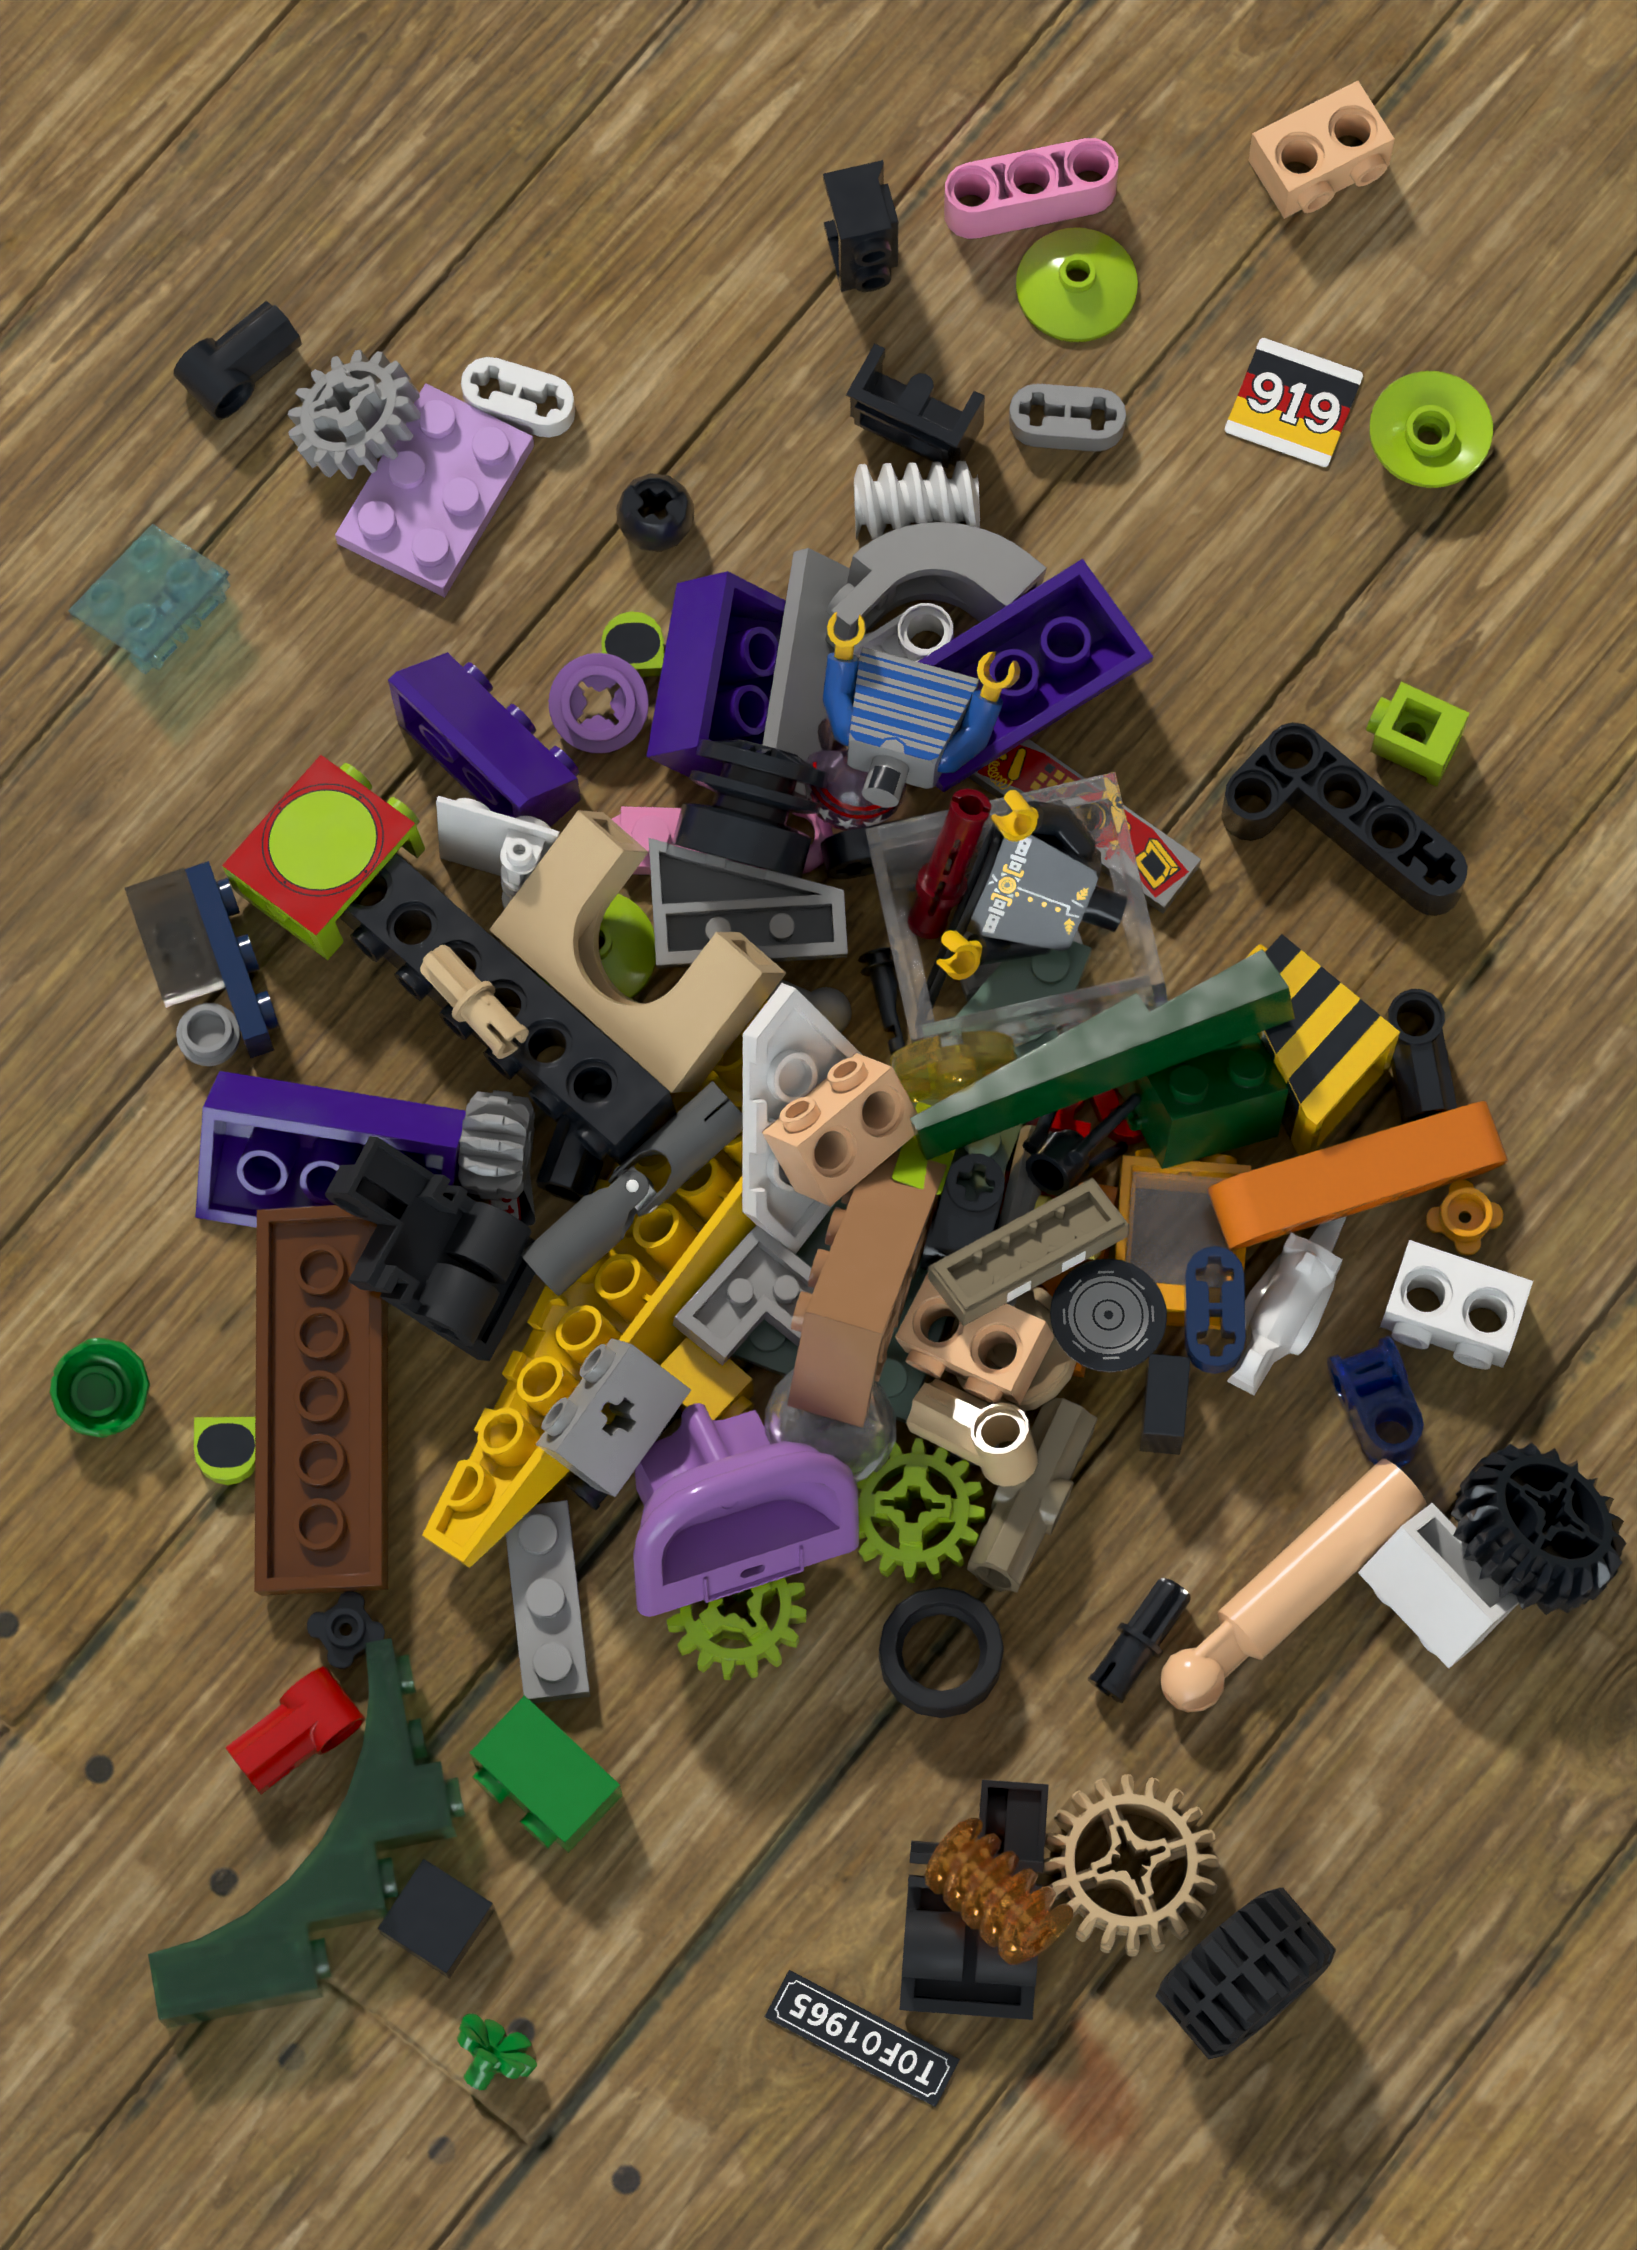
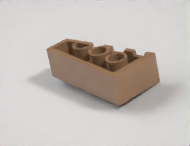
M900 1151L894 1152L842 1196L841 1202L848 1206L846 1209L835 1207L825 1238V1244L831 1246L830 1251L819 1248L813 1261L808 1287L814 1288L812 1294L801 1291L791 1322V1329L801 1332L787 1406L861 1428L865 1424L870 1409L874 1381L879 1382L894 1327L898 1328L911 1280L915 1278L923 1255L934 1212L938 1210L941 1194L936 1195L947 1167L945 1164L928 1160L923 1190L894 1181L892 1174Z

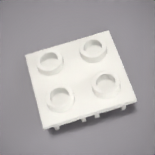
M438 796L436 800L440 858L501 876V886L503 889L502 904L505 909L559 837L560 831L551 829L542 820L531 816L513 818L490 811L486 805L473 799L459 798L455 801Z

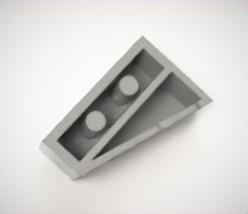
M649 838L657 969L690 967L716 932H740L773 962L847 957L844 890Z

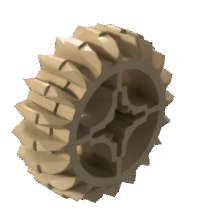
M1124 1774L1120 1782V1795L1112 1796L1108 1782L1104 1778L1099 1779L1095 1782L1094 1786L1098 1799L1097 1803L1093 1804L1088 1796L1080 1790L1072 1795L1071 1801L1073 1806L1080 1814L1078 1818L1068 1811L1061 1809L1055 1813L1054 1822L1067 1835L1064 1836L1057 1833L1045 1834V1847L1050 1851L1061 1854V1857L1044 1859L1042 1874L1061 1876V1880L1053 1882L1045 1888V1897L1047 1900L1068 1897L1069 1902L1060 1908L1056 1917L1060 1923L1064 1924L1072 1920L1077 1914H1080L1084 1920L1078 1927L1076 1938L1081 1942L1086 1941L1090 1937L1094 1927L1105 1931L1100 1942V1950L1102 1952L1110 1953L1115 1942V1935L1126 1936L1125 1949L1127 1955L1136 1956L1140 1946L1139 1935L1147 1934L1150 1946L1155 1952L1162 1951L1165 1948V1937L1161 1928L1167 1926L1179 1940L1184 1939L1188 1935L1189 1930L1180 1914L1183 1912L1190 1918L1201 1921L1207 1912L1202 1903L1192 1897L1193 1894L1213 1897L1216 1893L1217 1884L1210 1879L1199 1876V1873L1218 1870L1220 1858L1212 1854H1199L1198 1850L1214 1843L1215 1834L1213 1830H1202L1192 1834L1190 1828L1199 1822L1203 1812L1196 1806L1180 1816L1175 1810L1180 1805L1184 1795L1181 1790L1175 1788L1170 1792L1165 1803L1155 1799L1159 1789V1780L1156 1778H1149L1145 1786L1144 1795L1133 1794V1776ZM1122 1814H1133L1149 1818L1163 1826L1174 1839L1168 1841L1165 1838L1155 1841L1142 1840L1133 1833L1128 1821H1124ZM1103 1820L1107 1831L1108 1854L1099 1861L1091 1863L1090 1868L1076 1873L1075 1850L1077 1845L1091 1827ZM1121 1842L1124 1850L1129 1852L1133 1860L1144 1858V1860L1150 1859L1148 1866H1141L1139 1872L1141 1879L1138 1887L1135 1879L1131 1880L1127 1871H1110L1111 1864L1118 1865ZM1183 1858V1885L1177 1895L1166 1906L1157 1911L1153 1900L1154 1892L1150 1878L1155 1872L1168 1867L1169 1862ZM1094 1889L1095 1892L1103 1889L1118 1890L1126 1896L1131 1908L1135 1909L1137 1916L1128 1917L1108 1912L1094 1903L1085 1891Z

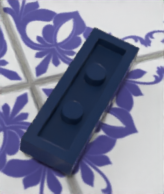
M209 861L187 868L185 871L250 1059L274 1051L268 1030L280 1026L268 991L256 995L254 993L248 974L260 970L248 934L235 938L228 917L240 913L229 879L227 877L216 881Z

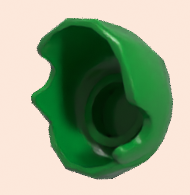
M107 1338L87 1339L64 1354L53 1370L54 1375L51 1378L49 1393L56 1414L77 1434L105 1438L120 1433L135 1423L145 1410L150 1389V1381L145 1364L123 1342Z

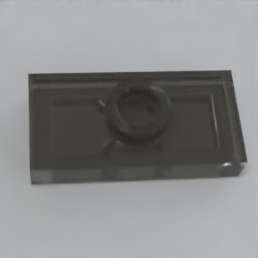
M185 868L125 887L124 889L165 1007L225 988Z

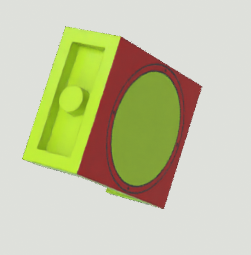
M320 755L224 862L222 867L236 893L326 960H329L344 942L335 921L401 847L418 858L425 851V846L417 829L420 821L408 806L394 797L385 802L370 791L372 789L371 783L355 767L348 763H343L339 768Z

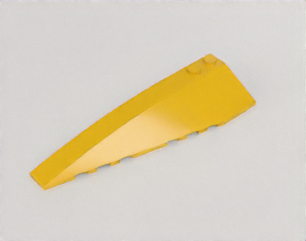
M768 1000L762 1004L696 1092H670L676 1112L681 1110L713 1081L743 1114V1033ZM743 1131L653 1212L641 1217L636 1214L624 1238L560 1296H557L545 1285L527 1322L533 1327V1330L522 1352L513 1350L502 1372V1375L508 1379L494 1409L484 1408L474 1429L478 1434V1441L469 1459L458 1461L422 1534L430 1543L470 1568L570 1471L538 1447L536 1443L545 1432L541 1426L546 1414L557 1401L564 1397L567 1399L570 1397L583 1378L580 1376V1369L584 1361L597 1346L601 1344L607 1345L611 1338L634 1345L658 1365H661L687 1337L673 1326L674 1317L756 1226L742 1212ZM663 1155L646 1157L634 1166L637 1171L651 1180L657 1193L666 1185L671 1174V1165ZM615 1162L607 1180L598 1179L594 1192L602 1188H608L611 1185L608 1180L613 1171L619 1166L617 1162ZM607 1402L601 1412L607 1417L606 1423L610 1425L616 1415L609 1409L611 1403Z

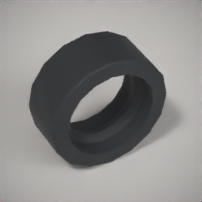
M937 1587L917 1591L896 1605L883 1625L879 1645V1661L883 1680L897 1701L917 1714L946 1718L965 1714L986 1700L999 1680L1004 1645L999 1624L984 1603L965 1591ZM940 1614L956 1617L967 1624L977 1637L980 1649L978 1667L971 1678L957 1688L944 1691L926 1688L913 1680L905 1668L902 1656L904 1639L911 1628L926 1617Z

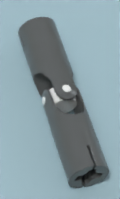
M712 1081L613 1171L608 1180L609 1184H611L608 1188H602L590 1195L584 1196L520 1255L542 1281L557 1296H560L624 1238L636 1214L641 1217L653 1212L743 1131V1114ZM653 1155L665 1156L671 1165L669 1179L658 1193L654 1190L651 1180L634 1168L639 1161Z

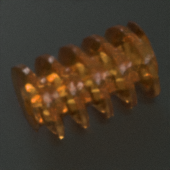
M969 1818L958 1823L936 1847L925 1871V1884L935 1894H943V1901L952 1911L961 1912L962 1920L971 1929H980V1937L989 1946L998 1947L999 1956L1007 1964L1018 1965L1030 1961L1044 1952L1063 1934L1073 1919L1074 1910L1066 1903L1048 1912L1054 1903L1056 1892L1050 1886H1044L1030 1894L1036 1885L1038 1875L1031 1868L1023 1869L1012 1877L1018 1867L1020 1858L1013 1851H1007L994 1859L1000 1849L1001 1840L994 1833L987 1834L977 1840L982 1832L983 1823L979 1818Z

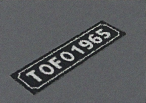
M791 1970L786 1974L764 2016L936 2107L960 2061V2059Z

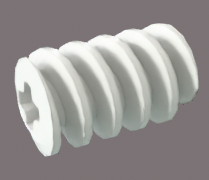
M957 461L952 478L948 479L941 462H932L926 480H923L917 464L908 463L902 480L898 481L891 463H885L882 465L878 480L873 481L867 465L859 464L854 476L856 541L862 525H867L872 540L883 535L886 524H891L893 530L910 526L911 523L947 522L960 524L961 521H965L967 525L980 528L978 474L976 478H972L966 461Z

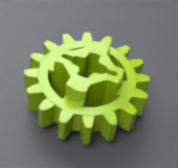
M916 1438L912 1446V1453L903 1454L895 1441L890 1442V1459L882 1462L876 1456L869 1454L866 1460L872 1472L870 1476L866 1478L853 1474L858 1493H860V1498H858L859 1539L867 1538L858 1552L865 1562L874 1559L877 1555L882 1556L879 1569L881 1574L886 1577L890 1576L898 1565L903 1567L908 1583H915L919 1568L928 1567L930 1574L935 1580L941 1579L942 1569L940 1562L948 1559L954 1565L961 1567L965 1563L959 1547L962 1543L968 1546H975L979 1539V1535L970 1528V1524L986 1521L987 1514L985 1508L971 1505V1501L978 1499L984 1494L981 1483L968 1482L964 1484L963 1481L971 1472L970 1464L964 1459L951 1467L948 1464L950 1451L939 1447L933 1456L928 1455L923 1439ZM904 1472L903 1479L889 1491H879L889 1479ZM931 1473L943 1478L953 1488L958 1499L951 1498V1495L938 1494L931 1486ZM912 1499H923L926 1510L931 1512H921L918 1517V1523H908L905 1513L901 1510L910 1509ZM873 1522L879 1523L880 1526L892 1527L898 1533L899 1549L891 1546L879 1536ZM941 1530H951L942 1542L927 1549V1542Z
M787 1576L729 1595L737 1602L744 1601L746 1598L749 1599L747 1601V1609L751 1626L745 1618L741 1619L735 1613L724 1617V1599L720 1598L708 1602V1608L699 1614V1618L694 1621L692 1616V1604L677 1608V1610H680V1613L666 1620L668 1631L676 1633L685 1631L686 1635L682 1637L677 1645L678 1651L683 1656L697 1649L700 1652L697 1663L698 1670L703 1673L715 1661L721 1663L725 1680H731L736 1665H745L749 1676L756 1678L758 1677L759 1660L766 1658L769 1663L778 1667L782 1664V1657L777 1647L782 1643L796 1648L799 1644V1636L789 1626L790 1624L806 1622L807 1610L791 1603L805 1596L804 1583L793 1582L787 1584L786 1580L790 1577ZM778 1594L780 1613L771 1631L763 1618V1610L767 1604L773 1601V1596ZM723 1638L743 1640L748 1647L734 1649L722 1647L716 1643Z

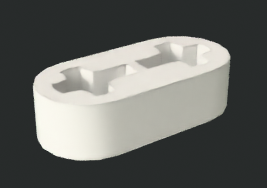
M493 357L476 359L467 366L462 374L461 388L465 403L523 432L550 438L564 433L574 421L575 402L572 389L565 380L555 375ZM490 378L498 379L502 392L493 391L489 399L481 398L477 385L486 386ZM548 396H555L560 410L551 409L547 417L539 416L537 404L534 402L544 403Z

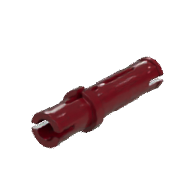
M960 789L953 794L948 814L937 837L930 861L923 865L918 872L915 881L917 896L909 912L907 924L909 929L921 938L936 939L944 934L952 908L961 902L967 890L965 874L975 853L984 823L987 821L991 811L989 799L977 790ZM955 840H960L958 847L953 848ZM948 858L952 859V863L950 865L949 870L946 871L945 866L947 864ZM943 881L944 885L942 889H937L939 882Z

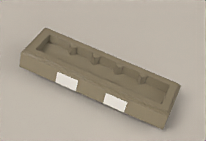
M1091 1178L928 1266V1279L962 1325L965 1326L1128 1237L1129 1224L1096 1181Z

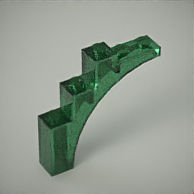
M392 1638L366 1643L369 1701L363 1747L348 1793L319 1844L284 1884L245 1915L199 1939L148 1954L158 2018L166 2028L324 1997L321 1979L332 1977L331 1962L326 1939L314 1940L313 1932L385 1918L390 1910L388 1898L399 1896L392 1857L381 1859L379 1852L457 1837L454 1818L466 1816L459 1777L447 1779L441 1761L417 1766L416 1759L428 1757L421 1718L409 1720L405 1695L417 1693L410 1655L398 1656Z

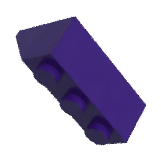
M729 571L677 583L647 758L687 777H690L691 770L720 776L722 762L696 755L700 739L709 741L741 739L763 744L786 600Z
M447 652L399 670L388 679L398 724L472 797L486 805L490 811L513 818L531 816L542 820L551 828L581 800L578 778L576 777L580 774V771L576 764L559 747L553 746L548 750L533 735L536 732L534 724L516 705L510 704L505 708L490 694L493 691L490 681L472 663L467 662L462 667Z

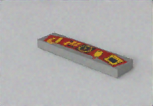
M1030 739L968 777L1006 804L1007 802L1004 800L1005 794L1009 790H1016L1023 796L1026 802L1038 801L1068 806L1094 838L1096 848L1101 852V871L1163 914L1200 867L1201 859Z

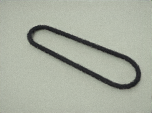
M994 823L984 840L968 879L965 895L958 904L948 931H957L963 937L989 879L1003 835ZM943 944L936 957L915 1015L916 1026L925 1025L947 976V973L936 964L937 960L948 959L956 953L951 952Z

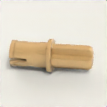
M440 945L423 958L420 971L453 1007L452 1017L458 1022L466 1021L491 1048L493 1054L498 1059L511 1055L519 1048L512 1041L514 1037L520 1043H524L529 1030L524 1025H521L494 996L495 986L489 981L481 982L450 947Z

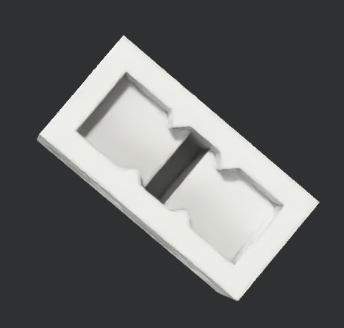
M1409 1240L1380 1327L1393 1331L1392 1338L1404 1345L1427 1349L1429 1344H1433L1454 1351V1359L1467 1366L1486 1370L1490 1369L1491 1364L1503 1368L1510 1354L1533 1281ZM1414 1288H1427L1437 1295L1440 1307L1431 1312L1419 1311L1409 1303L1407 1293ZM1477 1308L1490 1309L1500 1318L1502 1328L1492 1333L1479 1331L1470 1322L1469 1312Z

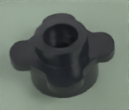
M354 1591L342 1593L338 1604L326 1612L313 1613L307 1622L309 1635L312 1638L321 1640L328 1651L327 1660L329 1664L337 1669L349 1668L353 1664L354 1659L363 1656L370 1648H378L385 1639L383 1625L380 1622L372 1621L364 1609L365 1600L363 1596ZM345 1624L352 1627V1632L348 1636H343L340 1633V1628Z

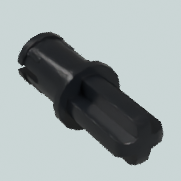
M1159 1579L1129 1623L1121 1622L1118 1625L1117 1630L1120 1632V1635L1095 1671L1090 1674L1088 1681L1108 1697L1112 1694L1113 1700L1123 1703L1127 1693L1152 1657L1160 1658L1163 1654V1650L1159 1646L1190 1603V1594L1171 1579Z

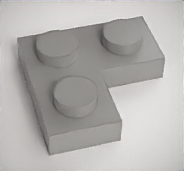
M756 1225L674 1317L673 1326L722 1366L763 1319L796 1346H799L801 1332L792 1330L791 1322L801 1291L811 1294L814 1291V1288L808 1287L811 1267Z

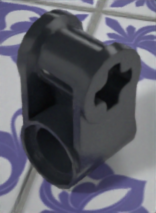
M971 1153L960 1157L952 1164L947 1174L938 1211L934 1212L920 1268L928 1270V1266L997 1230L995 1226L1003 1200L1005 1178L1001 1167L994 1159L984 1154ZM973 1171H982L985 1173V1184L994 1189L992 1193L981 1192L977 1202L969 1201L966 1199V1188L957 1183L959 1179L970 1180Z

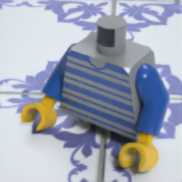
M837 612L831 616L827 625V634L835 644V650L827 656L823 704L834 739L848 747L847 764L853 769L868 773L862 790V795L867 801L882 807H895L899 803L905 783L925 789L933 788L942 773L956 772L986 748L1003 705V700L999 697L1002 689L1011 687L1019 679L1020 667L1017 661H1012L1005 680L997 682L991 677L989 671L996 651L985 654L977 667L978 678L984 684L982 690H978L979 679L865 647H862L860 657L853 655L854 646L862 640L866 631L864 618L859 614L858 634L852 639L845 640L840 638L835 632L834 625L837 620Z

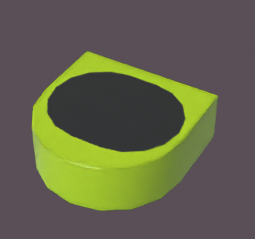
M634 611L621 613L611 619L603 630L601 641L602 653L615 655L625 660L638 671L641 677L661 676L665 651L661 627L657 622L645 613Z
M194 1417L195 1459L207 1478L218 1484L232 1485L241 1483L255 1471V1417Z

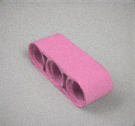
M1084 138L962 164L949 173L945 182V222L948 228L956 235L966 239H973L1099 213L1112 204L1116 195L1118 156L1114 148L1106 141L1097 138ZM1083 171H1095L1104 178L1096 182H1087L1081 180L1077 175ZM1025 183H1035L1043 187L1044 190L1037 194H1026L1021 192L1018 187ZM966 195H976L985 202L979 206L969 207L961 204L958 200Z

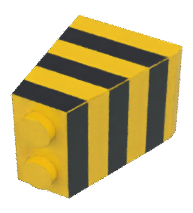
M1281 934L1268 949L1259 944L1247 957L1263 949L1290 990L1295 1019L1257 1034L1289 1087L1281 1123L1289 1139L1292 1141L1296 1152L1299 1155H1304L1316 1151L1389 1070L1400 1031Z

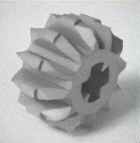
M493 1090V1093L477 1091L467 1104L465 1119L462 1123L458 1158V1179L462 1188L468 1191L467 1194L480 1195L481 1199L500 1201L501 1198L517 1199L523 1192L524 1187L527 1185V1176L530 1171L535 1133V1112L528 1097L513 1096V1092Z

